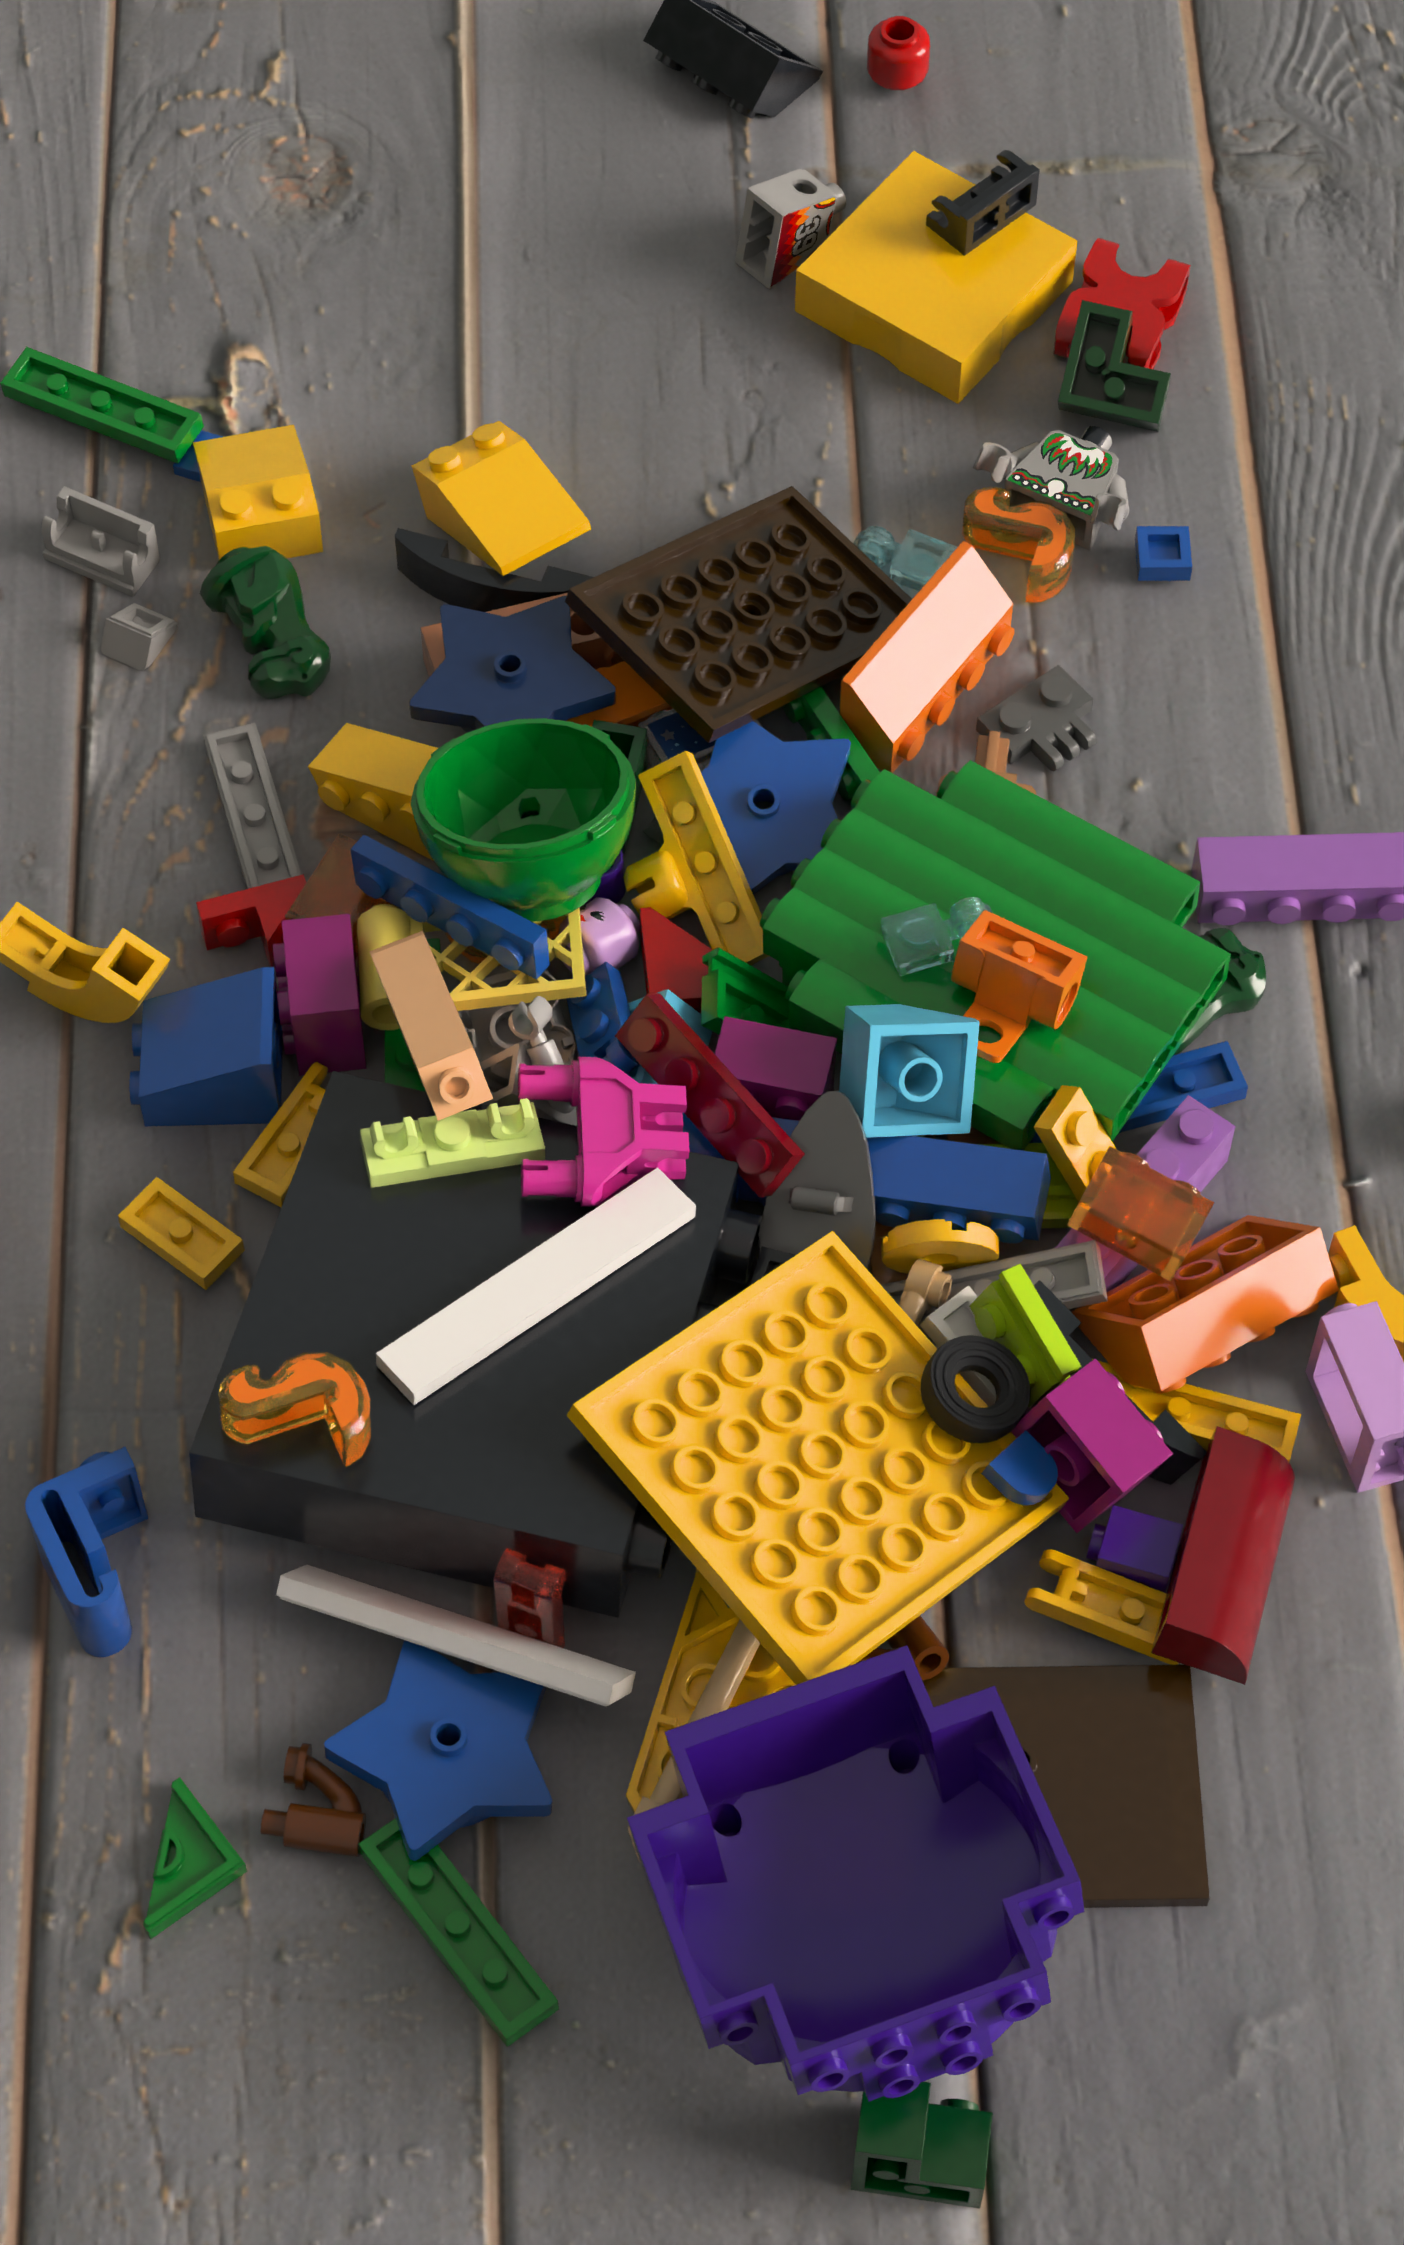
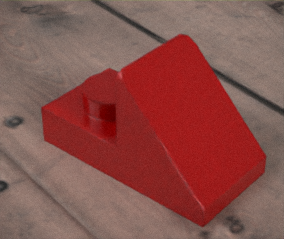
M304 874L196 902L201 933L207 950L222 946L234 947L244 943L246 940L261 937L270 967L274 968L273 944L284 943L282 920L308 918L311 914Z

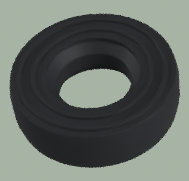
M967 1335L949 1340L932 1355L924 1368L921 1378L920 1390L922 1401L932 1420L951 1436L966 1442L989 1443L1004 1437L1023 1418L1030 1401L1029 1378L1019 1359L1005 1346L986 1337ZM963 1371H975L985 1376L995 1388V1404L986 1408H978L965 1402L955 1388L956 1375Z

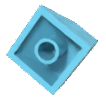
M902 1004L845 1006L839 1092L844 1093L851 1101L860 1117L866 1138L970 1133L980 1024L977 1019Z

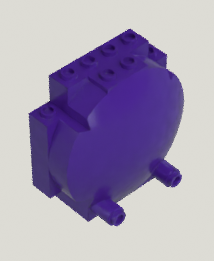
M906 1645L665 1732L683 1798L627 1817L639 1859L670 1941L680 1977L691 1999L708 2049L725 2044L754 2065L782 2062L788 2079L793 2081L797 2095L812 2090L816 2092L830 2090L864 2091L869 2102L883 2096L886 2098L904 2096L915 2090L921 2082L945 2073L960 2075L973 2070L983 2059L994 2056L992 2043L1014 2022L1032 2016L1041 2006L1051 2003L1048 1976L1043 1961L1052 1956L1057 1928L1067 1924L1074 1915L1085 1912L1081 1880L995 1686L933 1707L909 1648Z

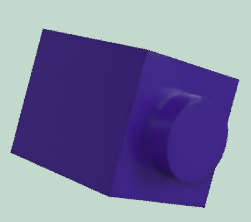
M1113 1505L1107 1526L1095 1524L1086 1558L1097 1561V1567L1166 1593L1183 1524Z

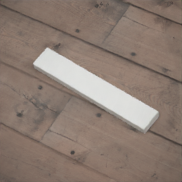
M657 1167L377 1352L376 1366L413 1405L417 1404L695 1218L696 1205Z
M304 1565L280 1575L276 1594L280 1599L605 1707L632 1692L636 1672L310 1565Z

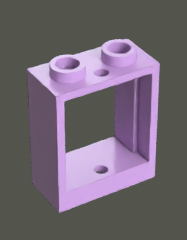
M1377 1301L1360 1306L1354 1303L1339 1305L1328 1311L1324 1316H1321L1305 1372L1357 1493L1404 1480V1362Z

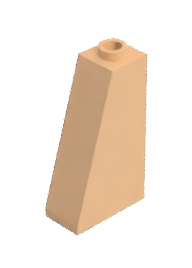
M423 931L369 951L437 1120L439 1121L492 1100V1094L472 1043Z

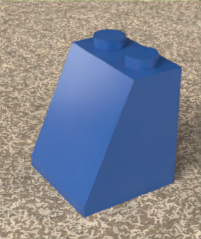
M261 967L143 1001L142 1023L132 1024V1051L134 1057H140V1071L130 1072L129 1091L131 1105H140L145 1127L269 1124L280 1109L282 1101L283 1032L279 1017L278 989L274 967Z

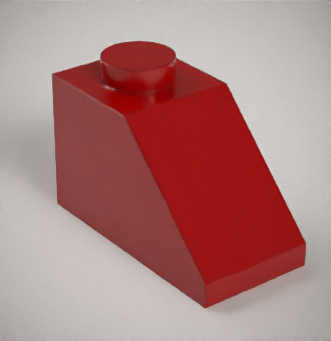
M651 907L639 908L640 944L646 994L658 993L669 989L701 1014L702 977L708 974V966L702 963V957L711 952L712 949Z

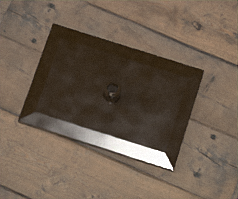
M791 486L569 588L565 603L695 731L710 743L847 674L908 605L912 598L802 494Z
M1190 1666L944 1668L935 1677L922 1680L933 1707L992 1686L996 1687L1081 1880L1084 1908L1208 1905L1210 1898Z

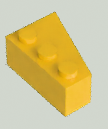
M346 723L308 766L319 787L318 794L320 798L332 809L348 815L433 860L421 841L411 807V799L414 785L431 758V754L438 748Z

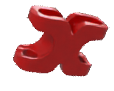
M1097 238L1083 265L1082 274L1084 282L1081 288L1070 293L1056 327L1053 354L1065 358L1069 357L1081 302L1084 300L1133 311V321L1125 350L1128 356V364L1154 369L1161 353L1162 344L1160 338L1163 331L1173 326L1184 301L1191 265L1167 259L1156 274L1146 277L1132 276L1121 270L1116 262V254L1120 245Z

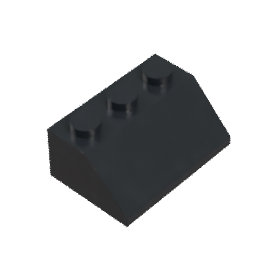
M664 0L643 40L658 50L655 57L658 61L677 71H681L683 67L694 73L691 81L695 85L714 95H717L719 90L731 97L728 106L752 119L756 113L775 117L815 84L823 73L818 67L721 5L710 0Z

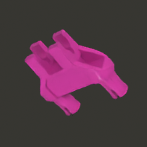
M577 1057V1060H572L571 1065L519 1064L518 1101L527 1098L528 1100L570 1102L571 1107H576L578 1155H575V1160L522 1159L521 1197H528V1195L574 1197V1201L580 1202V1206H600L657 1167L670 1180L685 1179L686 1159L689 1158L690 1152L689 1133L683 1132V1113H686L687 1107L686 1086L638 1083L610 1062L598 1057Z

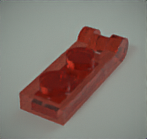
M507 1548L500 1558L494 1576L498 1627L564 1648L562 1588L566 1578V1570L549 1563L544 1568L526 1562L525 1554Z

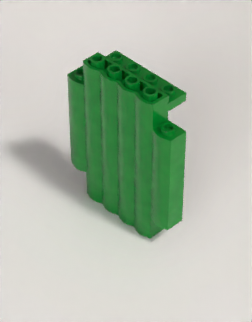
M971 760L958 773L952 770L946 775L939 787L937 797L885 769L872 781L864 780L853 796L851 802L853 810L842 821L836 818L830 823L821 841V848L823 849L812 860L805 858L800 862L791 879L790 886L792 889L781 900L774 898L765 908L760 920V927L763 928V953L779 961V966L782 968V983L788 986L785 997L789 1000V1025L799 1031L837 1038L836 1051L842 1054L845 1006L902 1004L963 1016L973 1004L976 993L952 982V970L961 938L981 913L987 910L1087 956V961L1077 996L1067 1017L1058 1029H1053L1031 1019L1028 1027L1001 1062L992 1063L977 1056L971 1127L1011 1149L1024 1151L1037 1133L1034 1125L1061 1085H1067L1082 1089L1093 1111L1113 1142L1227 979L1231 953L1182 928L1197 908L1200 881ZM979 1026L978 1041L994 1043L1001 1039L1000 1034L993 1028Z

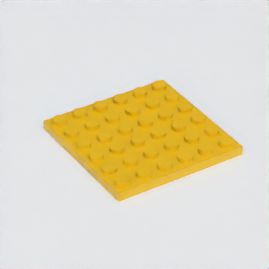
M833 1231L575 1402L566 1415L796 1685L859 1662L1061 1510L1070 1499L1056 1483L1049 1494L1037 1504L1020 1505L1010 1501L981 1473L1016 1437L1010 1432L1004 1437L989 1443L966 1442L951 1436L932 1420L923 1404L920 1388L924 1368L937 1348ZM958 1373L955 1377V1388L959 1396L974 1407H988Z

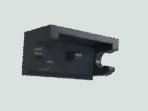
M1004 150L996 157L1011 172L998 165L991 170V175L954 201L945 196H938L932 200V204L940 211H932L927 215L926 226L965 256L1036 205L1040 169L1033 164L1028 165L1013 152Z

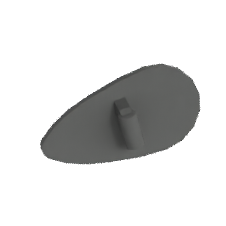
M828 1091L822 1094L805 1112L790 1136L805 1155L774 1194L766 1198L759 1230L760 1251L763 1246L797 1255L833 1231L864 1267L868 1269L874 1252L876 1221L873 1172L868 1141L860 1117L849 1098L842 1092Z

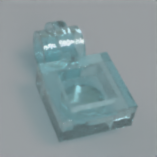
M870 526L866 530L859 532L853 543L880 569L891 562L889 577L895 583L916 591L922 589L957 549V546L912 529L908 530L903 543L900 544L894 542V538L889 531L878 526Z
M968 897L958 901L951 907V917L945 921L942 920L935 903L881 918V932L899 976L954 961V947L951 941L961 939L984 910L993 913L991 907L986 903H982L978 897Z

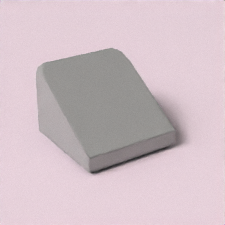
M133 603L106 618L100 648L101 653L135 669L144 671L153 663L175 633L178 623L169 617Z

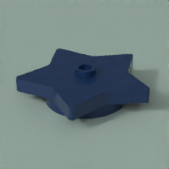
M566 596L555 598L507 617L443 604L440 606L445 659L409 702L410 716L415 720L458 726L466 733L491 724L516 719L547 718L567 721L570 718L614 705L616 702V688L572 649L570 607L565 603Z

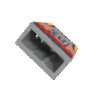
M797 169L749 187L747 189L735 263L768 289L779 284L794 273L829 237L833 215L844 210L846 207V197L843 190L835 183L824 185L808 171Z

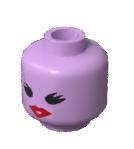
M598 897L580 908L585 975H589L605 961L618 969L638 954L639 939L637 933L640 931V924L636 915L625 904L617 905L609 899ZM568 917L560 923L559 934L569 925ZM569 943V944L565 947V949H567L568 951L571 952L570 943ZM564 963L566 968L572 973V968Z

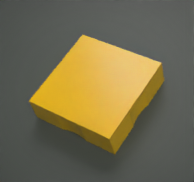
M913 151L796 269L795 312L846 341L881 355L897 367L899 371L959 404L1000 360L1008 344L1020 332L1033 325L1073 282L1077 240L1025 212L964 256L926 226V217L932 211H940L933 206L932 200L938 196H945L954 201L974 187L975 184Z

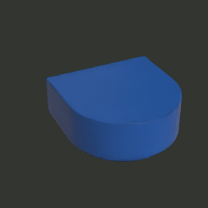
M1025 1430L992 1460L981 1474L1010 1501L1020 1505H1034L1041 1502L1053 1489L1057 1482L1058 1469L1051 1454H1047L1044 1447Z

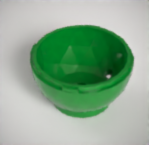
M547 718L516 719L491 724L465 733L456 739H451L434 751L414 785L411 807L421 841L444 875L467 891L489 899L531 922H539L569 914L584 905L595 895L601 883V876L611 868L628 837L635 807L636 778L629 760L610 740V735L587 724L581 725L570 721ZM537 811L539 815L521 819L524 812Z

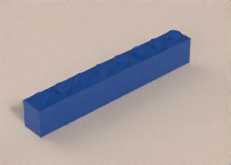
M683 1113V1132L689 1133L690 1152L725 1159ZM772 1117L789 1137L799 1123L797 1120ZM917 1136L867 1138L873 1172L876 1221L889 1227H896L914 1221L945 1219V1221H952V1230L966 1231V1223L976 1222L991 1228L999 1237L1000 1242L1020 1243L1023 1239L1039 1241L1051 1180L1047 1154ZM738 1174L736 1203L738 1199L761 1202L765 1207L767 1196L759 1197Z

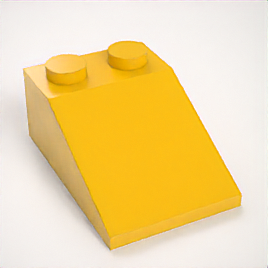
M500 421L482 425L475 429L472 435L450 446L437 448L427 458L412 465L426 517L502 576L591 530L587 517L528 442Z
M294 424L193 442L218 560L228 552L242 547L251 549L268 546L286 558L323 552L319 511L310 473Z

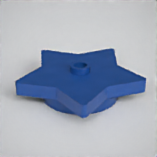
M754 721L716 739L709 766L702 770L701 774L753 895L777 876L796 870L803 859L809 858L812 860L823 849L821 848L823 835L830 823L838 818L832 802L850 754L851 742L849 739L782 742ZM765 801L773 805L768 809H759L754 804Z
M404 1640L386 1702L324 1742L326 1759L383 1791L391 1803L410 1860L416 1861L457 1829L474 1825L489 1817H545L552 1813V1797L527 1743L546 1687L502 1672L469 1674L433 1649Z

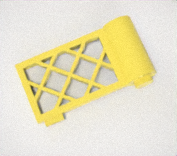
M390 904L373 906L362 913L357 919L361 1019L368 1026L379 1030H396L400 1028L369 951L423 931L425 935V932L441 930L428 922H418L412 919L404 910ZM580 907L569 914L563 915L568 916L569 925L554 940L547 937L549 961L551 962L556 957L570 966L573 979L548 981L540 976L536 980L519 970H510L517 976L507 986L492 988L482 980L500 964L494 957L483 952L487 957L470 973L453 962L468 946L461 945L454 940L442 953L430 946L440 972L445 970L461 981L450 993L457 1011L515 1005L521 1001L531 1003L536 996H541L547 1001L587 996ZM542 921L533 922V923L539 925ZM569 943H570L571 952L568 951L567 949H565V947H566Z

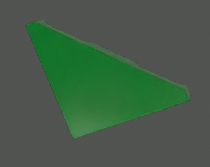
M180 1777L173 1781L171 1785L172 1793L164 1830L162 1829L153 1873V1887L147 1916L143 1922L145 1932L150 1939L157 1936L247 1872L244 1861Z

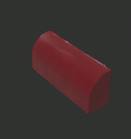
M1217 1426L1205 1450L1207 1454L1201 1459L1151 1653L1245 1685L1295 1483V1474L1287 1459L1271 1446L1257 1439Z

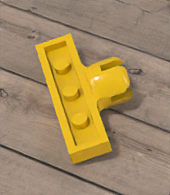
M684 751L640 773L638 777L663 833L664 843L659 851L627 866L623 878L626 891L628 892L636 888L639 893L638 896L631 900L638 914L640 915L639 908L651 907L669 920L687 910H694L698 915L712 951L719 947L749 965L769 957L763 953V928L760 927L762 914L693 753Z

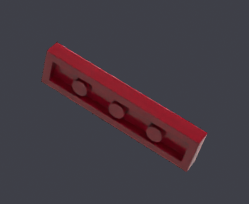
M660 993L646 994L615 1037L657 1084L686 1086L687 1107L684 1114L725 1160L738 1163V1174L759 1197L772 1196L805 1153Z

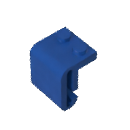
M126 1447L112 1453L99 1452L88 1457L81 1463L80 1467L37 1485L30 1491L25 1501L26 1514L43 1567L81 1647L85 1652L95 1657H108L121 1651L129 1642L132 1634V1625L116 1569L111 1570L107 1552L102 1542V1539L148 1519L136 1468ZM62 1542H71L75 1546L98 1596L90 1597L85 1593Z

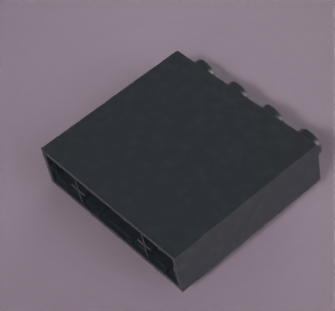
M333 1071L189 1451L195 1517L619 1618L631 1574L636 1573L661 1579L667 1565L673 1540L566 1415L575 1402L718 1308L719 1306L711 1303L719 1278L747 1284L758 1247L762 1216L735 1210L739 1172L738 1163L689 1152V1158L686 1159L685 1179L671 1181L696 1205L695 1218L413 1405L376 1366V1353L598 1206H580V1202H575L574 1197L531 1195L521 1197V1164L371 1188L360 1142V1129L369 1128L373 1122L380 1121L382 1126L403 1122V1117H412L413 1120H418V1118L435 1116V1113L425 1091ZM479 1104L467 1110H484L488 1106ZM537 1117L545 1145V1160H575V1155H578L577 1126ZM314 1359L322 1362L329 1368H335L333 1362L346 1371L357 1389L358 1409L355 1417L358 1422L360 1436L356 1450L349 1458L342 1461L332 1439L341 1431V1427L335 1414L328 1412L320 1413L252 1437L242 1436L232 1427L234 1414L245 1405H247L248 1414L253 1420L271 1422L282 1418L293 1410L296 1404L289 1403L302 1394L317 1393L335 1402L334 1396L338 1398L340 1396V1388L335 1381L330 1379L317 1380L251 1403L238 1402L231 1396L229 1392L231 1381L238 1374L245 1371V1379L250 1386L258 1389H267L288 1379L294 1373V1370L287 1371L288 1368L301 1360Z

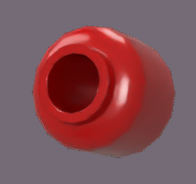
M905 16L890 17L874 26L868 36L867 71L871 79L881 87L890 90L910 89L924 80L929 70L930 37L926 29L916 21Z

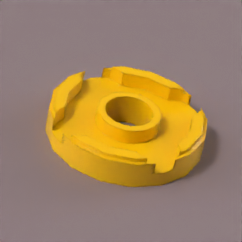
M945 1219L914 1221L896 1226L888 1232V1237L882 1238L881 1261L887 1268L909 1274L912 1265L919 1258L941 1265L943 1267L942 1272L998 1260L999 1237L991 1228L976 1222L966 1223V1231L952 1230V1221H945Z

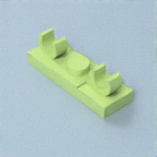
M527 1098L520 1099L519 1104L498 1107L497 1103H493L484 1110L461 1111L439 1121L436 1115L418 1118V1120H413L412 1117H403V1122L381 1126L380 1121L373 1122L369 1128L360 1129V1142L371 1188L519 1165L522 1159L545 1160V1145L534 1102H530Z

